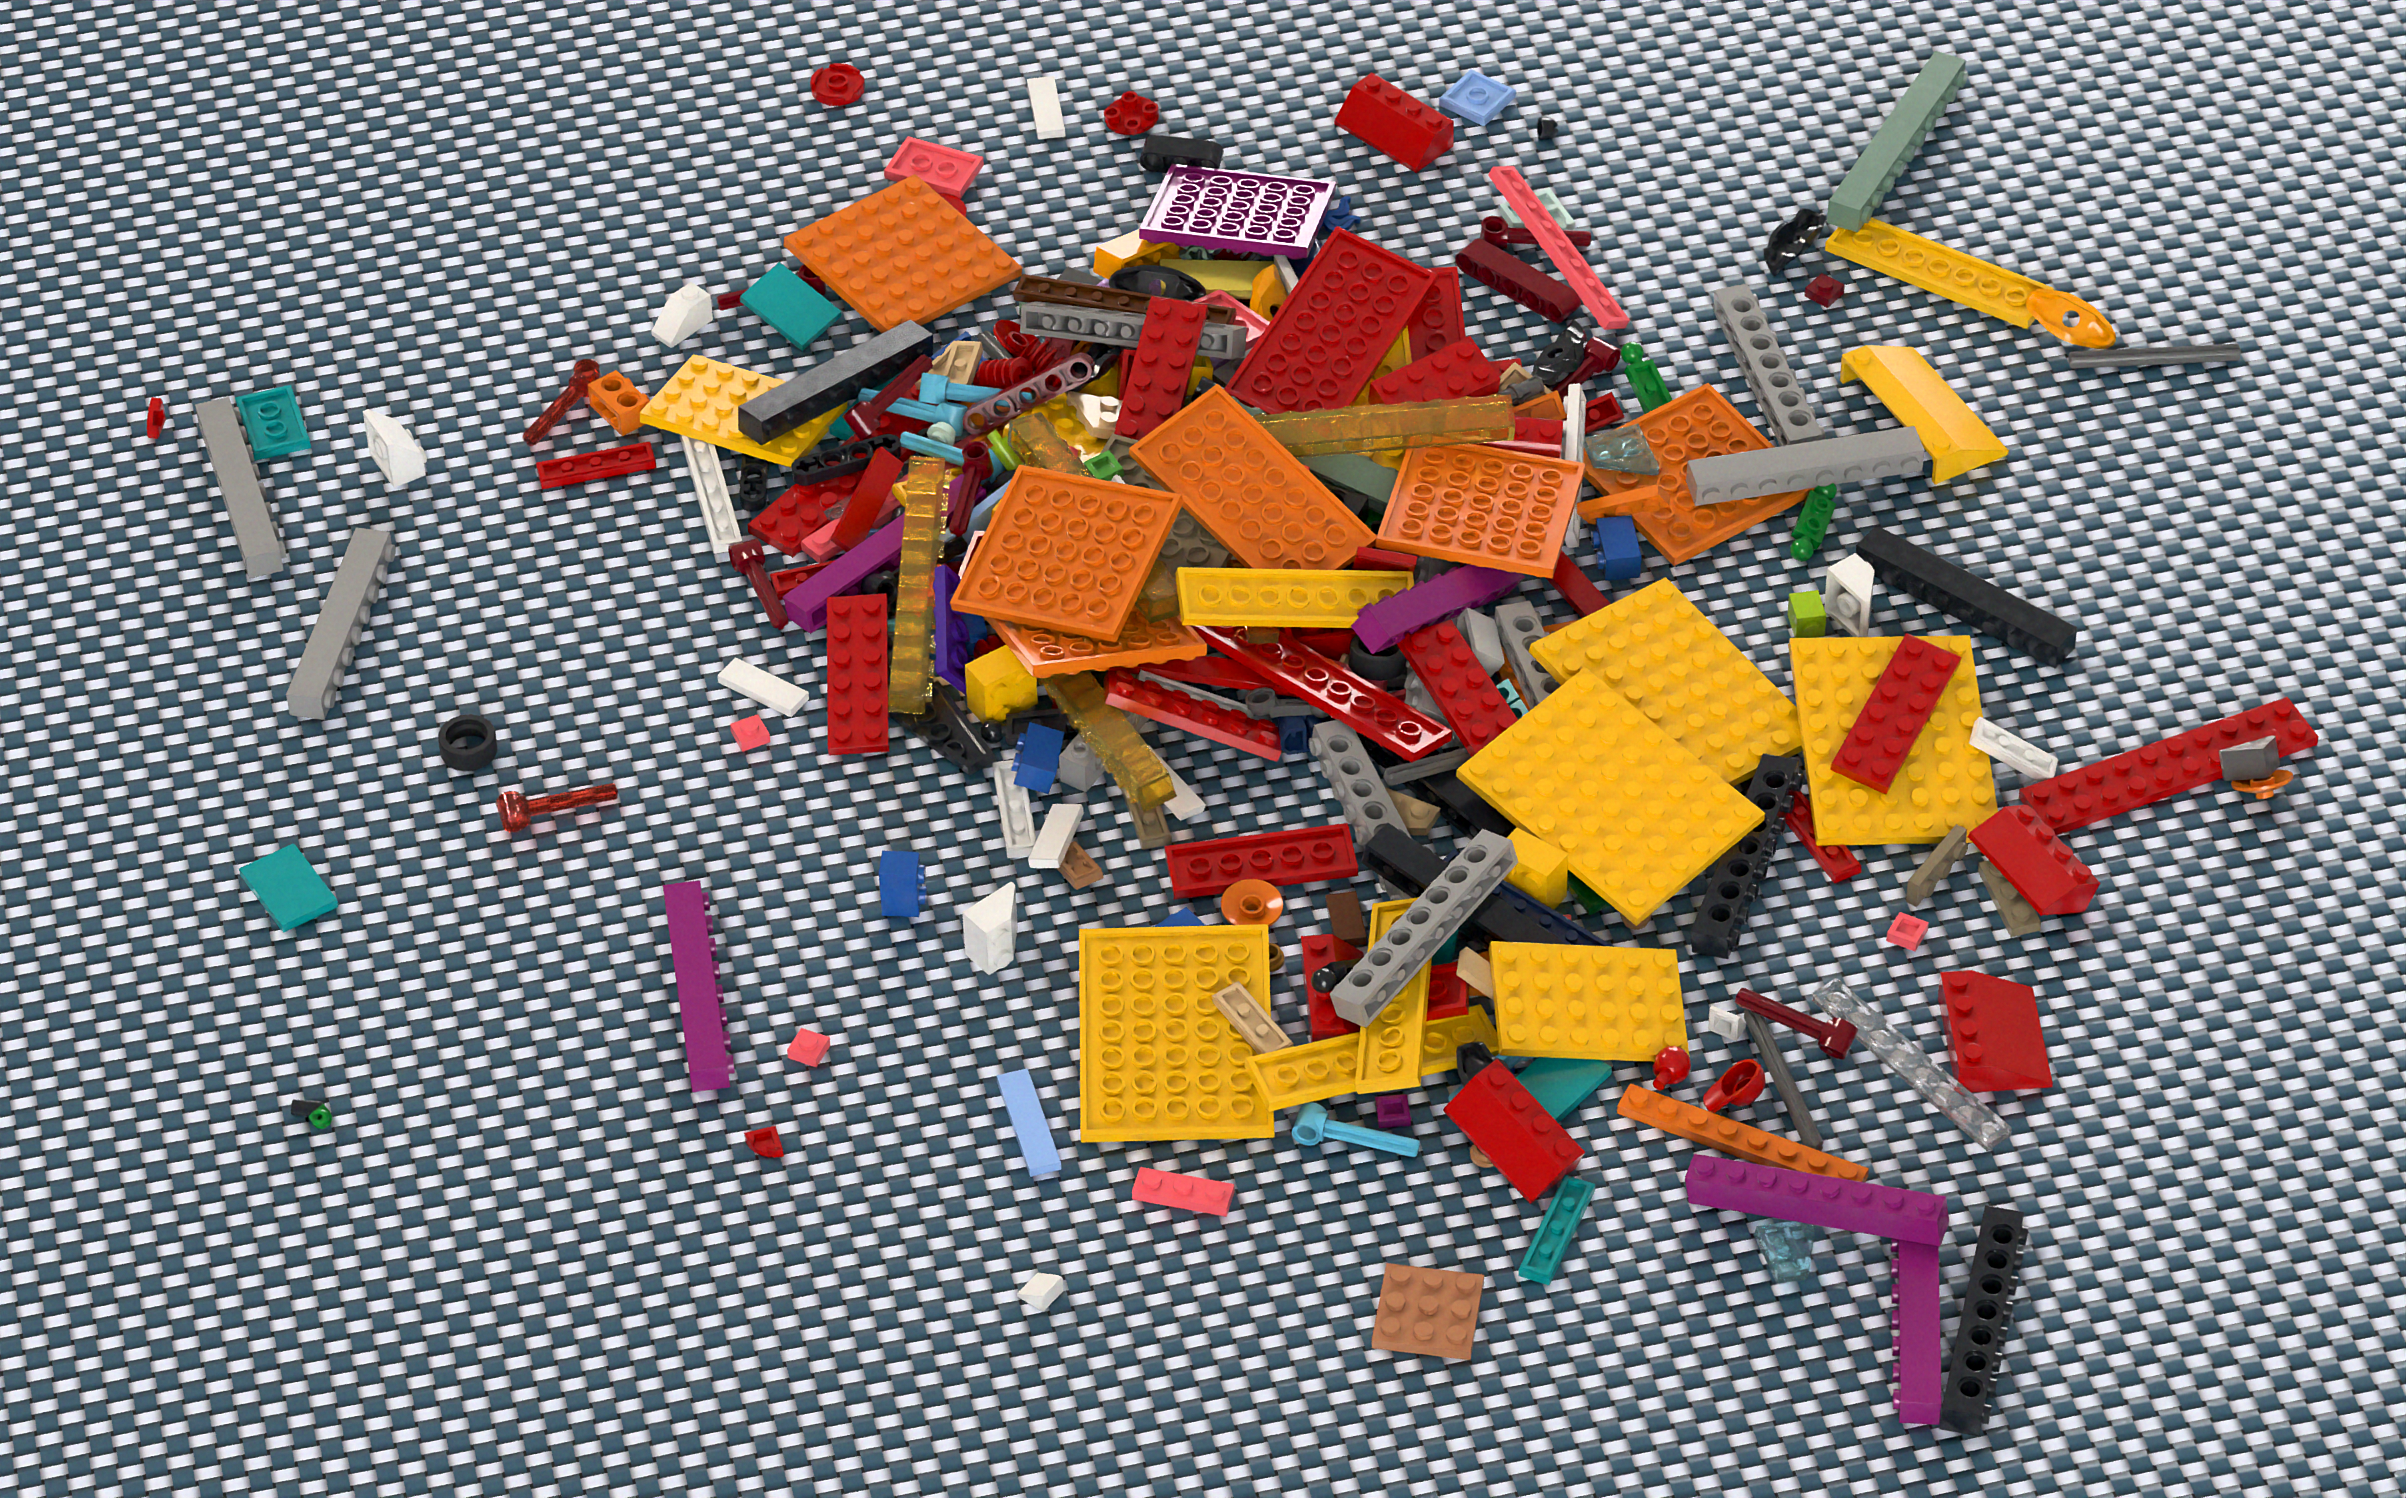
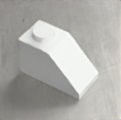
M690 282L670 295L651 331L652 336L672 348L711 322L713 315L710 294Z

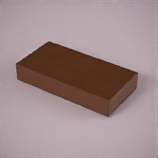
M1356 891L1325 895L1332 934L1352 946L1367 944V936Z

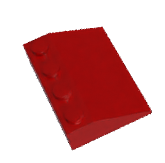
M1973 970L1940 972L1938 1001L1956 1093L2052 1088L2053 1082L2033 987Z

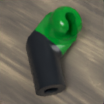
M293 1099L291 1104L292 1115L307 1116L312 1124L319 1129H324L331 1124L332 1114L323 1102Z

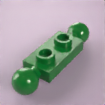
M1628 342L1621 349L1623 361L1630 364L1626 366L1624 373L1644 414L1672 401V398L1653 359L1642 361L1644 356L1642 346L1637 342Z
M1834 483L1828 486L1818 485L1814 488V491L1810 490L1804 500L1791 533V537L1796 540L1790 546V554L1797 561L1804 562L1809 560L1813 555L1814 549L1817 550L1822 543L1836 507V503L1831 501L1837 494V487Z

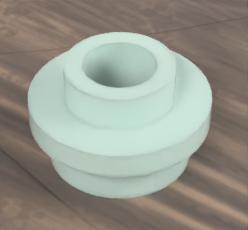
M938 422L931 425L927 435L931 440L953 446L956 432L948 423Z

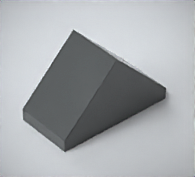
M2273 735L2219 750L2224 781L2268 778L2280 766L2276 736Z

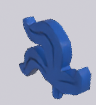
M1342 197L1336 210L1327 211L1321 227H1325L1327 232L1332 233L1336 226L1348 231L1354 223L1359 224L1361 222L1359 216L1349 215L1348 203L1351 202V197Z

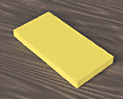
M1159 260V266L1179 270L1196 279L1205 287L1207 295L1221 289L1234 299H1251L1254 278L1261 270L1273 264V261ZM1160 280L1161 295H1163L1166 285Z

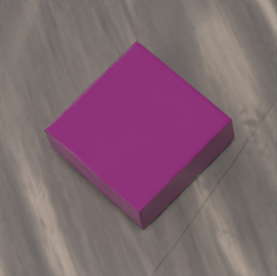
M1407 1094L1375 1097L1379 1128L1411 1126Z

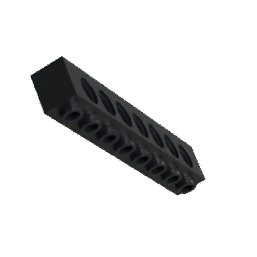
M1763 753L1746 798L1765 813L1764 821L1721 855L1690 931L1693 953L1729 959L1732 949L1738 947L1741 937V926L1746 925L1749 920V906L1751 902H1756L1759 893L1758 884L1760 880H1765L1767 875L1769 857L1773 858L1776 853V839L1778 835L1782 836L1784 833L1786 813H1792L1795 792H1800L1803 785L1804 776L1802 773H1799V760Z
M1985 1205L1941 1410L1939 1428L1941 1430L1980 1437L1982 1423L1989 1424L1992 1404H1986L1987 1398H1994L1997 1378H1992L1993 1372H2000L2003 1353L1997 1352L1998 1346L2005 1347L2008 1327L2003 1326V1321H2010L2013 1302L2008 1301L2009 1295L2015 1296L2018 1276H2013L2014 1270H2021L2024 1251H2019L2018 1249L2019 1245L2026 1246L2029 1226L2023 1225L2024 1212Z

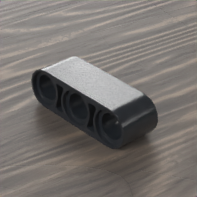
M1151 135L1145 140L1139 161L1144 169L1160 173H1167L1171 164L1219 169L1224 150L1220 144L1214 141Z

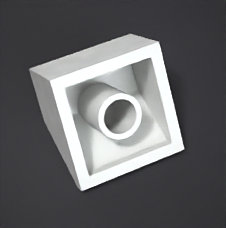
M369 409L363 411L369 454L392 486L395 488L425 476L424 463L427 462V457L423 448L415 445L410 430H405L400 422L394 418Z
M1856 553L1827 568L1824 609L1853 637H1868L1874 569Z
M1466 608L1457 617V629L1489 677H1491L1505 663L1495 620L1470 608Z
M1009 882L962 912L965 955L988 975L1006 967L1014 958L1018 923L1016 889L1013 882Z

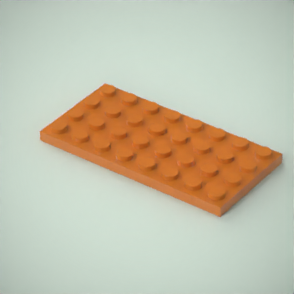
M1218 383L1129 448V455L1167 492L1182 495L1184 501L1182 507L1246 569L1343 570L1354 562L1358 546L1372 548L1376 545L1377 535Z

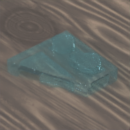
M1639 424L1584 438L1583 446L1594 468L1646 475H1658L1660 467Z
M1792 1221L1756 1226L1754 1236L1776 1284L1807 1280L1810 1271V1257L1813 1250V1235L1816 1225Z

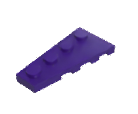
M946 565L935 567V580L933 581L935 592L933 613L936 619V633L934 634L936 660L934 666L939 676L967 696L965 664L973 661L972 657H968L965 642L970 641L969 629H967L966 624L961 618V615L966 613L954 611L950 605L961 577Z

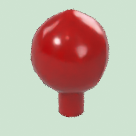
M1666 1046L1659 1051L1653 1065V1072L1656 1076L1653 1081L1654 1088L1663 1090L1667 1084H1678L1687 1078L1691 1071V1060L1685 1050L1678 1046Z

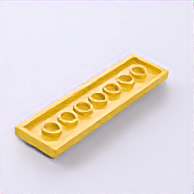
M1872 217L1869 223L1863 224L1858 233L1838 227L1825 242V251L2027 330L2036 319L2026 306V298L2029 293L2036 289L2054 290L2051 286Z
M1178 567L1175 573L1182 625L1352 628L1351 625L1359 618L1357 615L1358 611L1369 603H1372L1374 606L1385 596L1389 595L1392 598L1400 590L1406 588L1409 591L1414 586L1412 571Z
M1419 897L1372 904L1368 952ZM1432 957L1367 1028L1360 1026L1355 1088L1358 1094L1421 1086Z
M1481 1004L1469 1007V1015L1426 1021L1421 1076L1456 1069L1457 1047L1470 1042H1483L1495 1057L1499 1054L1497 1032ZM1360 1032L1246 1057L1245 1068L1268 1112L1356 1092L1355 1077Z

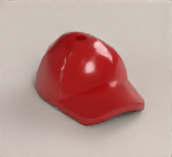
M1745 1059L1730 1067L1704 1094L1703 1102L1706 1109L1715 1113L1729 1103L1738 1107L1753 1103L1763 1092L1766 1083L1765 1073L1761 1064H1758L1753 1059Z

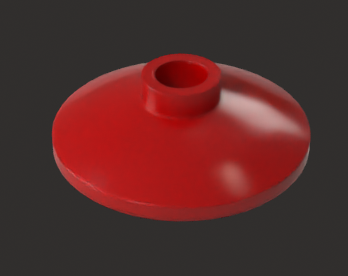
M999 320L993 327L997 340L1015 358L1019 357L1022 351L1036 339L1035 335L1020 333V324L1010 320Z

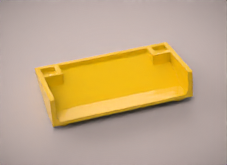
M1865 345L1842 355L1840 381L1843 384L1860 378L1904 427L1915 426L1924 449L1933 460L1932 482L1934 484L2009 454V450L1914 347Z

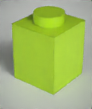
M1819 591L1789 594L1787 615L1794 637L1815 638L1825 636L1826 612Z

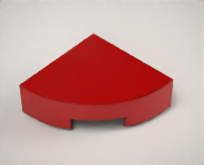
M152 397L147 415L148 438L158 439L166 421L162 399Z
M776 1126L744 1133L746 1144L755 1153L765 1157H784Z

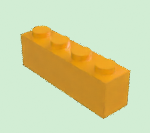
M1138 229L1096 246L1093 272L1109 280L1112 274L1124 268L1140 265L1159 266L1160 259H1182L1179 258V251L1184 248L1171 242L1154 244L1147 240L1139 239Z

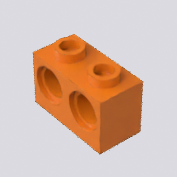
M615 370L588 384L590 406L621 436L645 425L640 422V412L650 400L645 393L641 394L634 387L629 378H624Z

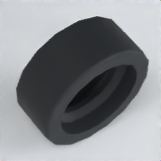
M1355 635L1351 640L1348 665L1352 672L1358 676L1369 680L1385 681L1397 678L1404 672L1406 657L1397 644L1375 653L1374 655L1385 656L1377 657L1372 656V653L1358 635Z
M468 714L454 717L442 725L438 733L441 758L446 765L455 770H478L493 761L497 754L495 728L489 720L482 716ZM465 736H476L485 740L480 746L473 749L462 750L451 746L454 741Z

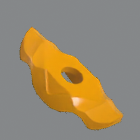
M1275 264L1267 266L1254 278L1249 309L1269 322L1273 319L1270 307L1276 306L1280 308L1288 297Z
M2036 289L2027 296L2026 306L2028 311L2047 331L2071 344L2094 349H2107L2115 344L2116 335L2110 323L2095 307L2070 293L2051 289ZM2075 311L2078 313L2080 320L2075 327L2064 325L2063 315L2066 312Z

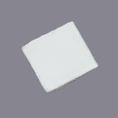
M1711 1005L1709 1008L1708 1030L1737 1041L1746 1028V1023L1741 1017Z
M1037 1273L1017 1293V1297L1043 1312L1063 1292V1278L1059 1275Z

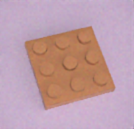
M1386 1263L1372 1336V1348L1471 1360L1484 1287V1275Z

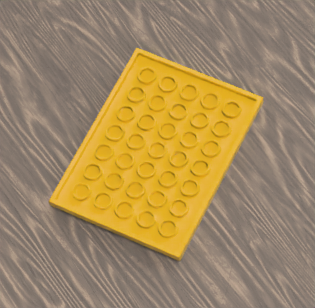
M1666 577L1530 644L1528 652L1561 686L1586 667L1732 787L1755 775L1763 753L1790 758L1803 751L1797 707Z
M1970 635L1915 636L1962 657L1887 795L1830 770L1832 761L1904 636L1789 639L1788 648L1816 846L1843 844L1941 843L1956 824L1967 829L1966 843H1973L1968 838L1969 833L1998 812L1989 754L1969 744L1974 722L1979 717L1983 718Z
M1586 667L1460 766L1456 772L1458 779L1517 828L1568 853V870L1636 926L1763 822L1765 818V813Z
M1268 924L1079 929L1081 1142L1274 1138V1111L1268 1112L1245 1068L1246 1057L1258 1054L1212 1002V995L1239 981L1271 1017Z

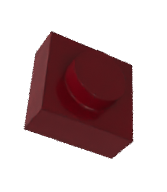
M1821 273L1805 287L1804 296L1828 308L1844 294L1845 285Z

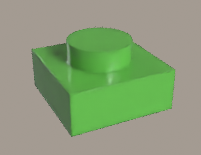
M1110 450L1083 462L1084 470L1090 478L1111 481L1115 475L1124 477L1123 467Z

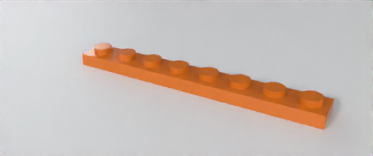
M1631 1083L1617 1105V1114L1759 1165L1859 1182H1866L1868 1178L1869 1168Z

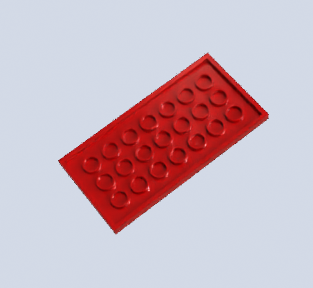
M1336 226L1224 390L1230 396L1237 398L1242 404L1251 408H1260L1267 415L1278 420H1287L1294 427L1305 432H1314L1321 439L1328 442L1437 282L1438 274Z

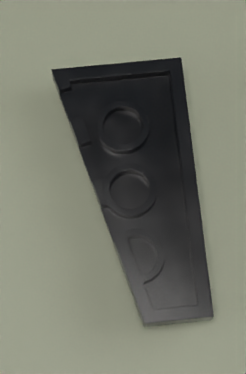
M938 680L889 706V717L968 775L996 762L992 750Z

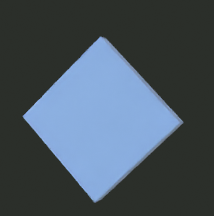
M1470 69L1439 98V106L1485 126L1516 98V90Z

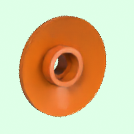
M2275 770L2268 778L2234 780L2231 782V786L2234 790L2240 792L2255 793L2256 799H2266L2274 796L2273 790L2281 788L2292 781L2293 773L2288 770Z
M1246 879L1238 881L1226 889L1221 898V911L1224 918L1231 925L1268 924V927L1278 921L1282 914L1283 899L1280 892L1272 884L1258 879Z

